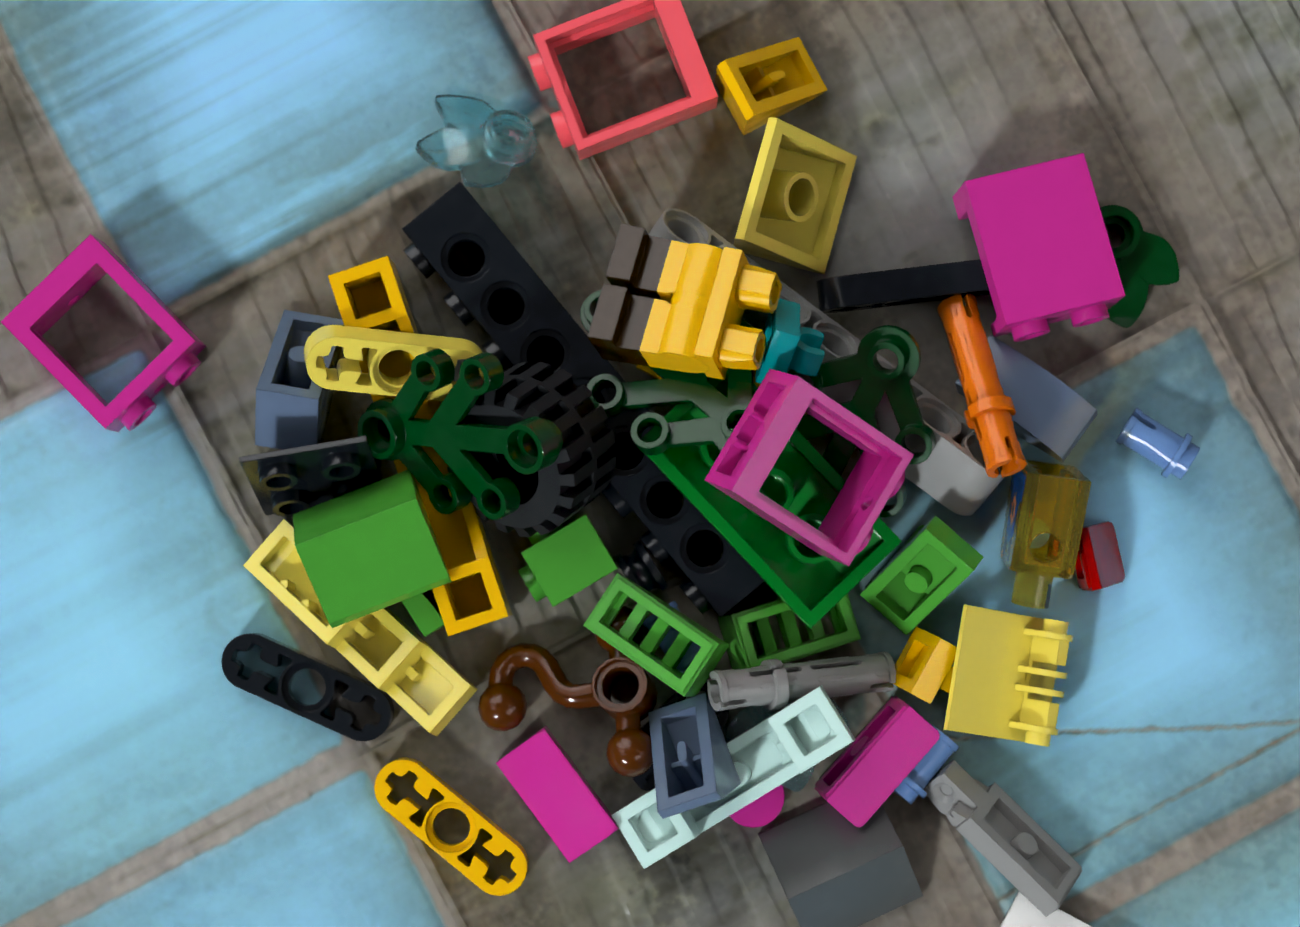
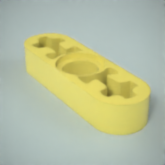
M327 325L318 328L308 337L304 346V358L308 375L318 386L328 390L397 396L411 375L410 371L404 376L395 378L386 376L379 370L381 359L391 351H406L415 358L433 349H440L450 356L454 368L457 365V360L468 359L483 352L474 342L463 338L342 325ZM332 346L342 347L345 358L339 359L336 368H326L324 358L321 356H328ZM363 348H369L367 353L368 373H361L359 360L363 361ZM431 367L432 373L435 376L434 369ZM479 368V373L484 380L483 372ZM452 381L445 387L429 392L426 400L444 401L457 381Z

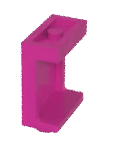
M1084 153L967 180L952 197L958 219L969 218L996 312V320L990 325L993 337L1012 333L1014 342H1020L1045 335L1050 332L1049 324L1071 319L1073 327L1094 324L1109 318L1108 309L1126 296Z

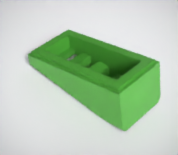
M621 573L615 575L583 625L684 697H695L709 678L710 672L715 669L729 644ZM630 597L637 602V605L620 631H617L610 625ZM651 612L658 618L639 645L632 639ZM671 627H673L680 633L663 659L654 655ZM694 642L701 648L686 671L682 673L676 667Z
M848 593L828 612L835 633L825 635L820 619L811 629L806 626L810 640L805 642L801 640L794 612L781 598L724 614L722 617L718 616L723 640L729 644L727 654L732 669L760 666L762 661L768 659H779L782 663H788L860 640L861 637ZM775 614L785 647L777 649L768 618ZM747 623H752L760 655H756Z

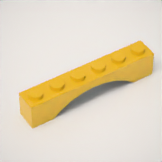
M389 256L328 275L344 326L418 334L396 265ZM369 348L362 349L363 361L359 360L362 373L369 372L367 364ZM391 351L381 359L379 370L389 377L404 376L411 371L414 357L406 351ZM371 394L373 402L383 398L395 399L396 397ZM425 399L414 418L431 419L442 402ZM421 446L443 475L449 473L447 470L449 466L432 447ZM394 460L398 473L408 470L400 460ZM415 478L452 581L432 589L448 637L513 615L481 519L476 514L477 508L470 501L462 509L451 514H442L433 507L428 492Z

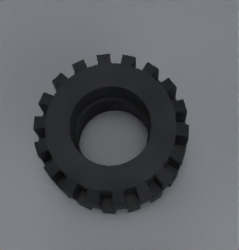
M527 361L504 370L502 385L498 389L481 395L462 421L464 423L509 427L526 418L536 416L553 422L560 430L563 445L557 460L552 465L533 474L517 472L510 466L504 454L469 451L492 479L507 477L517 486L520 493L519 508L515 512L494 521L497 529L506 533H510L515 529L520 537H531L537 532L540 535H544L560 526L600 495V492L609 485L612 479L609 471L616 467L617 455L609 449V447L616 443L614 432L606 428L604 420L608 416L602 405L595 408L594 403L590 399L593 393L585 384L578 387L573 383L572 374L564 369L554 373L551 364L538 362L531 366ZM447 467L448 472H453L450 467ZM496 493V497L499 503L501 504L500 498ZM472 494L471 502L477 508L476 514L485 522L488 521L489 518L480 511L477 500Z

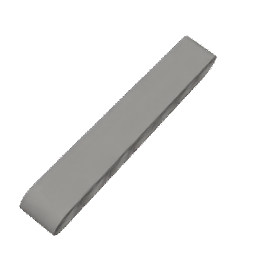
M676 208L665 210L648 234L688 244L702 243L724 249V247L738 249L695 216ZM745 254L750 265L763 268ZM781 281L782 290L780 298L800 304V327L812 328L824 334V340L820 347V350L825 351L822 363L857 353L861 340ZM745 309L742 320L747 321L752 328L763 330L770 313ZM877 353V360L881 366L888 369L895 368L893 364ZM795 374L814 386L812 379L808 375ZM862 379L824 387L821 392L839 404L852 400ZM911 379L910 381L924 424L929 426L934 432L936 444L926 461L907 466L905 477L954 513L971 516L981 507L1005 477L1002 478L1000 467H998L999 475L997 478L988 477L975 430L968 427L965 418ZM885 391L875 410V415L881 433L895 441L900 428ZM917 434L905 436V445L909 450L922 452L926 449L925 441L921 436Z

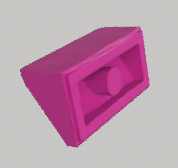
M897 696L891 697L855 738L856 740L846 748L817 781L814 789L848 821L860 828L865 825L937 743L940 734L911 706Z
M546 725L496 762L497 766L569 863L619 829L610 811Z

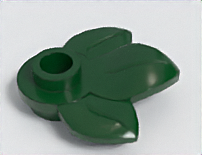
M1107 205L1100 207L1105 227H1115L1121 234L1120 245L1112 248L1126 295L1108 309L1110 317L1107 319L1122 328H1129L1136 322L1145 307L1149 285L1161 286L1178 282L1179 266L1176 253L1164 238L1143 231L1140 220L1129 209L1118 205Z

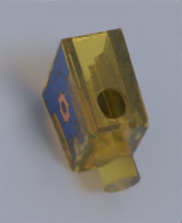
M1026 459V467L1010 477L1001 544V559L1009 570L1016 572L1011 602L1020 606L1046 609L1049 607L1053 577L1072 579L1074 575L1091 481L1075 466ZM1049 533L1048 541L1042 547L1030 548L1035 537L1040 534Z

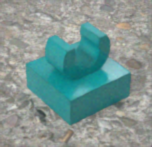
M779 298L776 310L773 314H769L763 329L766 343L760 369L756 370L757 383L763 381L769 369L787 373L788 367L798 373L817 376L825 356V351L820 350L824 334L812 328L800 327V304Z

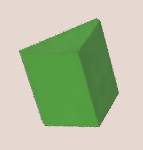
M409 470L293 514L295 547L332 628L452 582L415 478Z

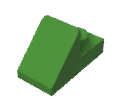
M935 515L925 526H919L864 588L860 596L900 631L908 635L976 569L983 556Z

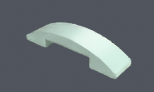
M821 685L727 743L741 784L724 798L662 819L657 812L656 791L654 788L611 816L645 869L690 842L702 832L799 773L801 774L856 739Z

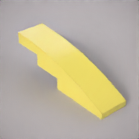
M283 519L243 565L320 639L341 653L372 684L393 698L430 734L438 736L478 690L387 607L332 628L295 547L294 526L287 520Z

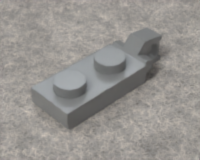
M955 760L939 770L923 789L939 812L945 814L951 825L955 826L956 830L1045 917L1060 908L1081 874L1082 867L995 782L988 787L973 779Z

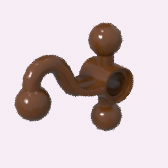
M623 606L610 626L620 631L633 609ZM643 624L632 639L636 643H639L642 638ZM595 634L597 643L609 652V659L597 668L592 677V682L584 684L569 682L558 661L549 650L537 644L519 643L507 647L496 657L490 668L489 687L480 696L478 706L481 720L487 727L495 731H508L517 727L525 718L527 710L525 695L517 686L513 685V677L519 669L529 667L536 673L544 690L554 702L566 708L583 709L601 706L615 719L616 733L608 742L606 756L609 765L616 773L622 776L635 777L645 773L653 764L651 737L647 732L641 730L640 721L649 716L648 712L653 711L657 703V690L655 683L643 668ZM626 677L638 679V692L630 702L624 704L612 702L611 690L615 683Z

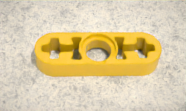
M402 757L389 762L380 770L374 785L375 796L380 806L477 887L490 895L503 896L514 892L521 886L529 866L528 856L523 846L427 766L414 758ZM409 771L415 773L418 779L413 787L426 800L430 798L433 788L444 796L443 799L437 801L428 810L422 824L412 816L421 808L417 802L407 796L397 802L390 796L394 785L388 778L392 772L401 777ZM444 809H458L467 816L470 830L468 836L462 842L449 844L442 841L436 835L434 821L437 814ZM481 828L492 836L483 843V847L495 856L501 855L505 850L514 856L510 867L516 875L511 880L503 875L499 876L495 881L489 879L486 873L490 864L477 852L473 856L471 863H468L460 856V854L472 847L479 836Z

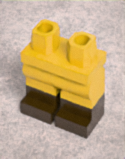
M621 223L606 272V278L610 284L603 283L587 336L601 358L686 373H705L706 377L725 380L728 368L759 370L765 352L766 336L762 329L740 326L745 309L773 314L776 310L782 290V283L777 273L750 265L743 250L729 247L721 249L708 244H688L650 236L645 228Z

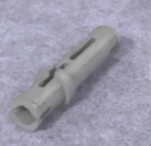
M885 651L862 656H846L799 663H782L779 659H768L762 661L760 666L711 671L709 674L711 679H708L707 691L710 704L717 712L749 706H765L769 710H778L785 708L787 703L798 700L821 685L829 698L860 693L890 692L894 688L892 683H896V669L892 656Z

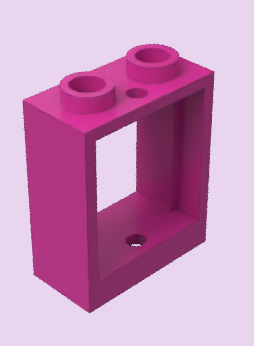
M91 234L1 321L105 429L119 432L124 426L131 431L145 421L157 406L152 399L168 383L173 387H177L189 378L201 364V361L196 356L206 347L102 240ZM106 273L173 340L109 404L43 337Z
M769 369L704 480L816 553L850 566L854 557L869 543L873 533V525L886 502L901 488L905 479V470L914 454L799 376ZM805 412L863 450L861 457L818 530L759 492Z

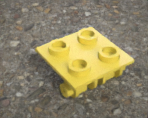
M963 604L943 730L1049 747L1051 735L1058 736L1059 730L1056 729L1060 704L1052 703V697L1064 698V692L1054 690L1055 678L1067 679V673L1058 672L1057 665L1066 666L1069 642L1073 641V636L1067 635L1069 622L1036 618Z

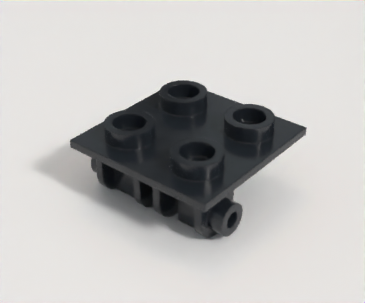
M366 436L239 457L242 469L265 515L275 514L282 517H293L295 513L382 480L378 467H381V459L374 458Z

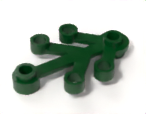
M601 290L590 294L581 306L580 319L587 333H589ZM741 320L740 326L752 328L747 321ZM655 367L649 368L662 379L621 383L617 377L611 374H600L592 378L587 384V388L593 393L590 399L594 403L595 408L602 405L608 417L617 415L623 409L692 403L708 416L706 418L667 423L662 415L655 412H646L639 415L632 423L631 437L638 449L647 455H658L673 447L715 444L721 452L732 433L730 431L731 424L743 415L754 396L753 370L728 368L727 397L709 383V378L706 377L705 373H686ZM613 387L616 389V395L612 401L605 404L596 401L599 391L603 388ZM656 425L662 428V433L657 440L653 442L641 440L642 433L647 427Z
M883 325L872 329L859 343L857 353L823 362L817 376H809L813 381L814 387L820 391L824 387L862 379L852 400L840 403V405L880 432L875 410L886 391L900 428L895 442L914 454L909 464H920L926 461L934 450L936 444L934 432L929 426L924 424L910 381L920 366V348L915 338L903 328ZM889 349L893 351L898 358L897 367L888 369L881 366L877 360L878 350ZM790 369L787 373L795 375L798 372ZM805 413L796 429L806 440L834 433L822 457L841 476L856 446L808 413ZM908 434L921 436L925 441L926 449L922 452L909 450L905 445V436ZM858 448V449H859V452H860V455H862L863 450H861L860 448ZM904 483L896 493L897 503L885 505L879 514L880 517H892L901 510L907 499V489Z
M433 349L420 354L413 359L411 375L395 399L383 398L371 403L366 412L362 414L358 421V437H367L374 458L390 461L400 460L428 492L433 507L442 514H451L466 507L471 501L472 494L477 500L480 511L491 520H498L515 512L520 505V493L514 482L507 477L492 479L469 451L504 454L510 466L517 472L533 474L552 465L557 460L563 445L560 430L553 422L536 416L526 418L509 427L462 422L481 395L498 389L503 383L504 371L502 364L496 356L488 352L480 353L462 362L459 369V379L431 419L414 418L429 392L449 385L455 376L453 361L445 351ZM431 366H432L433 369H434L435 376H434V374L432 373ZM479 368L483 372L484 380L479 373ZM421 446L432 447L453 472L443 475ZM496 493L500 498L501 504L499 503L496 497Z

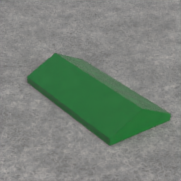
M728 370L725 380L708 377L709 383L727 397ZM753 383L754 394H755L758 388H757V387L755 386V384ZM692 403L677 404L664 416L667 423L708 417ZM737 418L731 424V432H733L740 418ZM655 425L641 440L644 442L657 440L662 433V428ZM795 429L759 492L818 530L846 481L803 435ZM715 444L673 447L658 455L645 454L809 629L902 542L878 516L873 525L872 537L867 546L854 557L850 566L844 565L816 553L706 482L704 479L720 454Z

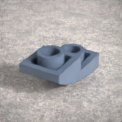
M990 335L987 339L1004 394L1011 397L1016 410L1015 415H1011L1016 435L1063 463L1098 415L1097 409L1050 372L1014 348ZM958 378L955 382L957 392L965 397Z

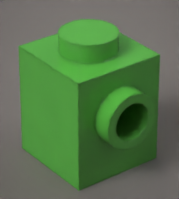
M585 514L567 526H564L562 523L547 534L540 535L537 532L533 536L528 537L532 546L521 552L527 565L519 569L518 572L536 602L547 597L552 607L619 568L589 517Z

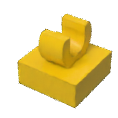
M916 626L895 663L896 683L892 684L931 705L939 689L947 693L950 692L953 673L952 665L955 660L957 647Z

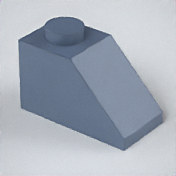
M289 310L283 311L256 387L255 445L283 450L321 443L330 415L334 390L322 388L311 380L306 369L304 346L308 337L318 328L327 325L344 326L342 319ZM332 346L328 356H321L324 358L326 368L337 367L341 347Z

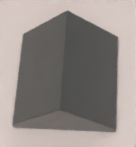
M825 802L758 833L800 927H858L923 896L905 849L883 805L860 828L854 826L833 806Z

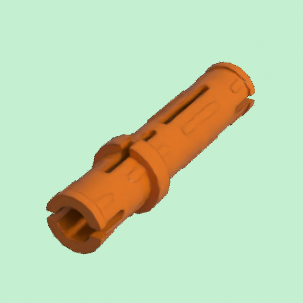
M966 294L964 297L966 306H964L962 295H955L943 300L938 305L937 310L941 317L959 380L965 394L968 410L964 411L965 420L968 427L975 430L988 477L997 478L999 475L998 467H1000L1002 478L1020 472L1027 465L1011 416L1015 415L1016 410L1011 397L1004 394L975 296Z

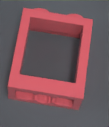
M622 0L533 34L538 53L527 57L540 92L552 88L560 109L550 114L554 129L562 148L574 145L579 160L717 108L718 95L681 0ZM655 18L686 97L587 134L557 55Z

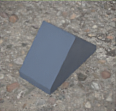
M706 692L648 712L657 812L662 819L720 800L741 784L715 710L712 708Z

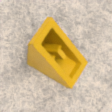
M800 37L725 59L716 68L715 84L743 136L767 124L769 117L778 118L828 90Z

